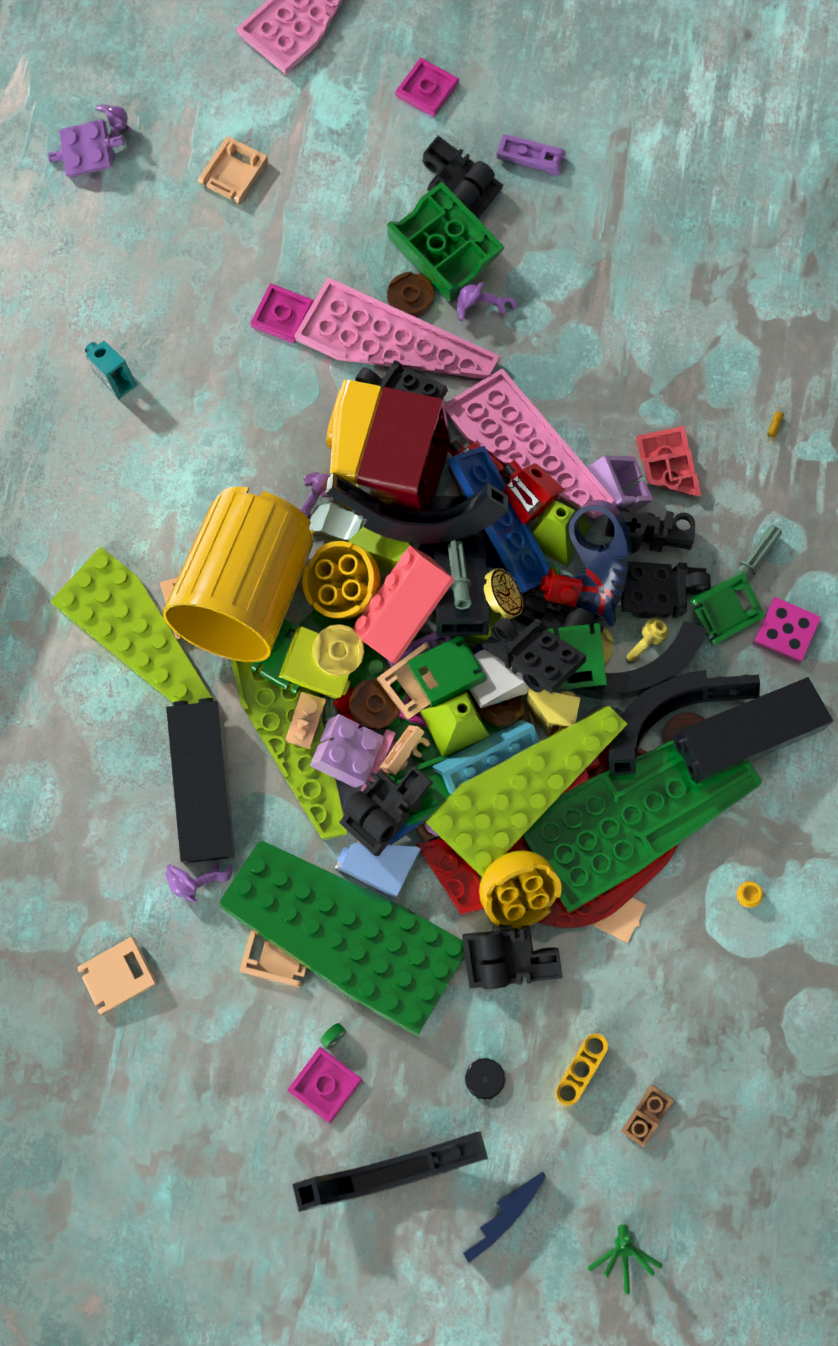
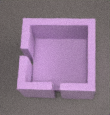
M604 455L587 467L615 500L617 508H624L631 513H635L653 501L645 481L639 482L626 492L623 491V489L643 477L635 456Z
M339 714L328 720L320 739L323 743L318 745L310 766L354 788L361 786L368 780L384 736L366 727L358 729V723Z

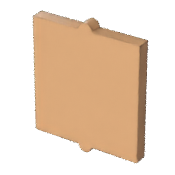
M632 897L613 915L592 925L628 943L635 927L640 925L638 921L646 904Z

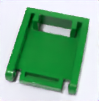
M741 571L690 599L692 605L701 603V605L694 608V611L702 627L708 629L706 635L716 634V636L709 639L711 645L720 643L766 617L745 573ZM743 589L751 608L743 610L734 590L739 591Z
M284 619L270 656L263 661L254 662L251 671L257 673L261 665H264L260 676L287 691L291 682L278 676L292 641L288 636L291 631L295 633L299 626ZM294 684L291 693L296 695L301 686Z
M594 623L595 634H590L589 624L558 628L560 639L586 655V662L576 672L591 671L592 681L567 684L566 680L557 690L607 685L600 623ZM553 628L548 629V631L554 634Z
M457 636L407 661L410 672L431 707L439 705L487 680L486 674L482 672V668L469 646L464 644L463 636ZM428 669L438 686L432 689L428 688L422 678L423 675L428 673Z
M442 755L415 766L433 784L422 797L421 803L423 805L418 812L407 808L406 811L411 814L406 820L407 827L428 819L451 795L447 790L442 775L435 772L433 768L435 764L446 760L447 756ZM410 768L389 777L399 784Z

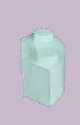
M327 502L326 504L315 505L309 529L310 531L311 529L314 530V537L328 543L334 541L348 542L363 527L364 517L341 509L335 503Z

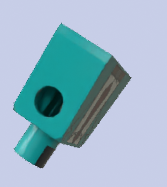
M102 341L99 344L91 342L86 346V358L94 373L118 400L137 386L126 361L106 341ZM116 370V375L113 376L111 373Z

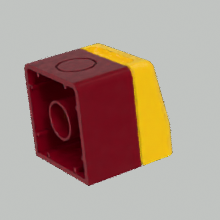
M344 380L341 390L338 392L327 430L326 445L328 449H332L330 474L336 473L371 496L391 506L412 511H431V496H436L448 455L446 449L451 444L443 399L387 387L381 389V386ZM343 505V507H344L346 510L352 511L350 508H348L347 506Z

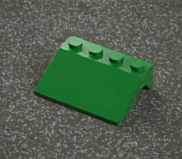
M440 182L422 196L414 210L399 222L390 221L387 223L390 241L431 281L432 285L449 303L459 296L460 291L465 286L472 285L505 248L443 182Z

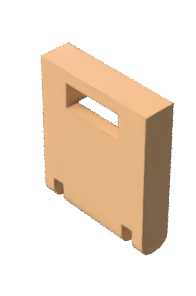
M227 136L200 175L198 182L203 186L206 184L207 188L230 200H233L235 197V202L241 204L267 165L268 158L266 155ZM235 151L249 157L250 165L233 157Z
M427 642L377 678L407 721L430 705L407 665V661L421 655L422 652L430 647ZM428 669V673L423 675L422 678L428 688L432 689L438 686ZM398 681L412 700L406 705L402 703L390 686Z
M251 930L239 971L301 988L302 982L293 978L294 976L304 978L307 968L267 940H265L260 961L250 959L256 935L260 936Z
M135 937L122 941L77 967L79 973L89 970V973L82 976V979L95 1005L98 1006L104 1002L106 1004L98 1009L100 1015L112 1011L158 985ZM133 954L144 975L137 979L125 958Z

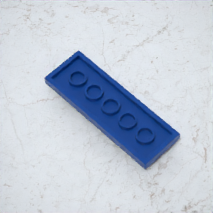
M485 446L455 455L447 461L468 499L479 492L487 483L503 492L506 486ZM508 501V511L500 519L485 528V531L499 554L502 563L515 579L521 594L540 586L542 577L547 575L551 566L528 524H522Z

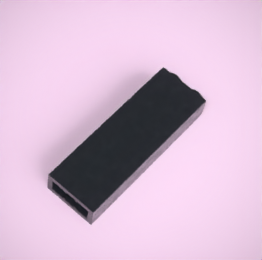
M431 496V511L455 506L468 498L466 496ZM483 529L473 535L456 540L463 543L467 578L471 582L469 593L472 604L467 609H457L454 604V591L449 587L435 607L436 636L489 634V605L484 593V585L487 584L485 575L487 573ZM451 541L432 543L433 560L452 577L448 544Z
M806 677L684 727L672 739L676 751L681 754L686 763L689 775L699 784L824 731L834 721L809 677Z
M214 698L198 699V703L188 704V701L173 702V706L166 707L180 862L187 864L235 858L221 705L218 701H214Z

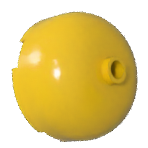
M334 541L321 546L315 551L316 553L303 571L302 584L307 601L318 612L327 617L351 619L362 615L370 605L373 596L381 588V574L376 560L367 550L349 542Z
M514 851L497 858L489 865L481 878L479 895L482 906L489 919L495 925L499 926L502 924L520 929L522 926L533 925L539 922L551 912V905L557 897L560 898L562 886L555 870L545 858L529 851Z

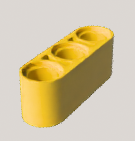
M598 1033L591 1034L583 1041L555 1089V1099L560 1105L569 1107L579 1100L607 1052L608 1042L603 1035ZM590 1040H598L602 1045L601 1053H591L588 1049V1042ZM575 1064H585L588 1068V1075L582 1078L578 1077L574 1072ZM569 1086L574 1090L575 1096L573 1100L565 1101L561 1098L560 1090L562 1087Z

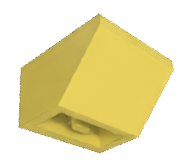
M529 688L526 707L533 713L535 720L544 733L552 736L556 732L576 723L580 698L575 697L574 693L568 691H561L560 694L555 692L551 694L543 689L540 693H537Z

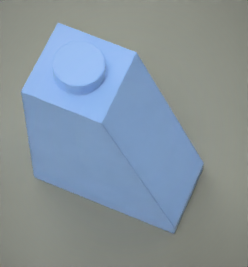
M352 843L349 848L343 847L337 859L341 863L338 869L394 898L398 895L420 848L416 846L387 845L379 856H375L362 843Z

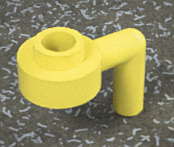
M651 618L643 625V638L627 654L628 661L635 662L651 644L659 645L668 637L669 631L663 621Z

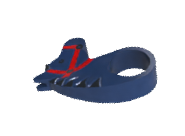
M592 500L578 509L569 525L571 541L586 569L579 571L574 577L569 575L561 576L579 579L583 583L575 606L589 611L595 618L602 617L610 627H613L616 622L615 608L623 596L631 566V538L627 524L615 505L604 500ZM595 510L608 515L615 527L613 541L606 543L605 546L587 541L579 529V519L583 513Z

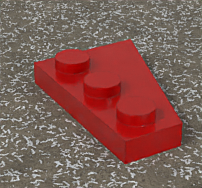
M442 838L416 844V847L420 848V853L460 915L485 910L479 895L480 881L478 873Z

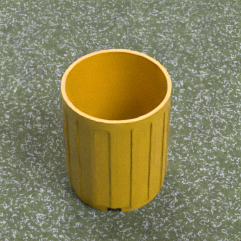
M230 487L223 490L214 502L212 501L163 609V618L167 625L180 637L207 652L236 661L259 662L270 656L312 550L314 530L311 529L310 531L309 529L311 521L288 501L265 491H262L261 496L248 493L249 487Z

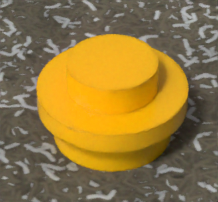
M747 881L738 887L736 897L742 906L754 908L761 903L763 890L757 883Z

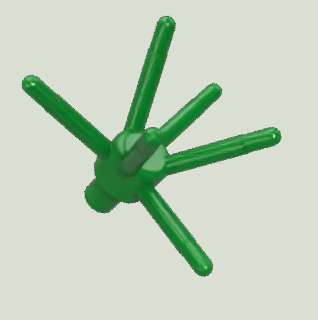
M622 1224L617 1227L618 1237L614 1240L615 1247L589 1265L587 1269L592 1271L611 1257L604 1272V1276L607 1278L613 1270L618 1257H622L624 1292L626 1295H629L628 1257L634 1255L651 1276L655 1272L647 1261L658 1268H662L663 1265L635 1247L634 1238L629 1235L628 1226Z

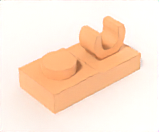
M301 692L285 739L287 743L311 749L326 705V699Z
M409 725L379 767L386 773L396 775L406 767L408 763L407 758L410 756V753L413 756L421 757L422 754L417 751L418 743L424 746L430 745L427 739L421 738L425 732L418 726Z

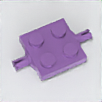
M103 119L60 129L61 148L59 151L48 153V159L50 163L63 160L66 176L69 178L113 168L112 148L125 145V138L123 135L110 138L107 132L106 121Z

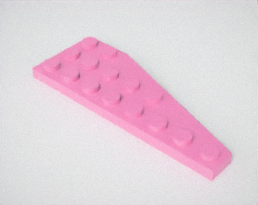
M267 0L239 25L236 31L242 39L284 74H288L319 45L343 0Z
M329 277L294 335L296 341L337 360L390 367L394 360L401 363L403 369L408 368L410 370L486 379L492 375L500 360V356Z
M503 368L444 404L446 416L469 444L476 442L481 447L485 446L488 453L504 465H508L513 460H516L522 469L533 463L538 464L565 489L558 497L575 508L579 509L582 505L592 500H604L615 505V500ZM592 510L585 512V514L595 519L603 514V512Z

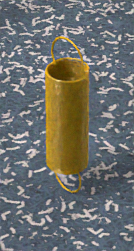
M776 410L767 432V437L776 438L784 413Z

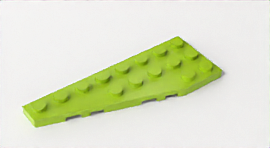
M101 546L50 600L53 606L171 703L188 701V704L198 703V699L212 698L138 576Z
M231 660L242 708L322 841L348 835L347 830L339 823L344 815L336 779L310 766L318 745L323 743L320 741L324 732L322 717L311 749L285 741L301 692L317 696V692L301 686L298 693L294 695L291 693V689L295 683L291 682L286 691L261 677L260 672L264 665H261L257 673L251 671L254 662Z
M605 706L580 719L573 725L556 732L545 740H541L509 757L502 763L483 771L474 778L461 783L425 823L482 877L489 865L497 858L505 855L621 732L627 723L610 706Z

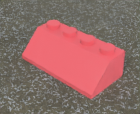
M409 546L406 552L401 555L395 568L386 577L377 594L371 599L370 605L357 619L352 629L363 642L396 664L455 579L431 557Z

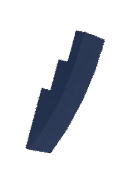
M544 1172L539 1173L496 1202L502 1213L482 1225L480 1230L485 1238L462 1253L468 1263L492 1246L514 1224L532 1201L546 1177Z

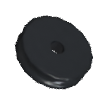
M489 1058L478 1059L472 1062L466 1071V1086L475 1097L483 1100L492 1099L504 1087V1070L495 1060ZM483 1075H487L489 1077V1081L483 1082L481 1080V1077Z

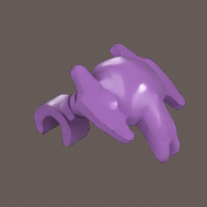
M103 104L95 107V110L107 114L108 122L112 127L108 134L110 138L117 137L120 132L119 130L124 128L132 131V128L127 125L128 117L123 108ZM112 148V155H111L112 160H113V158H114L113 148Z
M482 282L475 285H467L459 293L458 319L463 322L465 309L476 305L480 301L496 306L500 314L506 313L504 309L506 302L510 304L512 309L517 308V303L510 297L502 299L489 293H482Z
M313 472L303 478L305 481L304 485L307 487L311 486L312 494L310 493L300 511L309 520L311 518L310 512L319 499L318 497H329L326 494L327 481L330 477L328 474Z
M218 862L213 864L211 872L195 879L182 869L175 866L171 867L170 863L166 866V878L171 891L178 897H183L193 903L197 902V899L193 896L197 887L205 886L216 880L224 882L232 876V865H228L226 871L220 872L218 871Z

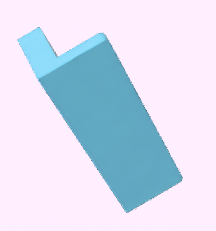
M519 720L515 724L435 764L433 768L435 772L442 775L447 790L451 794L461 783L502 763L509 757L536 744L540 740L534 725Z

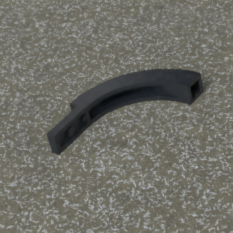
M334 472L327 481L326 494L333 501L340 502L350 508L355 514L363 516L364 528L381 536L402 542L432 544L465 538L487 528L508 511V495L489 483L471 498L455 506L434 511H412L386 504Z
M683 620L680 631L673 643L654 661L631 671L605 673L607 685L577 688L576 694L602 700L629 699L640 696L654 685L678 676L694 658L708 629ZM591 671L574 673L567 679V684L592 681Z
M706 670L695 671L666 679L643 692L621 715V718L627 725L610 742V776L636 774V758L643 738L660 719L669 713L697 703L755 699L760 697L759 674L707 678Z
M480 1131L388 1160L312 1177L294 1183L292 1186L298 1211L302 1212L422 1181L487 1160L488 1156Z

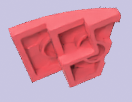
M685 426L635 437L648 484L694 496H701L698 476L695 473Z

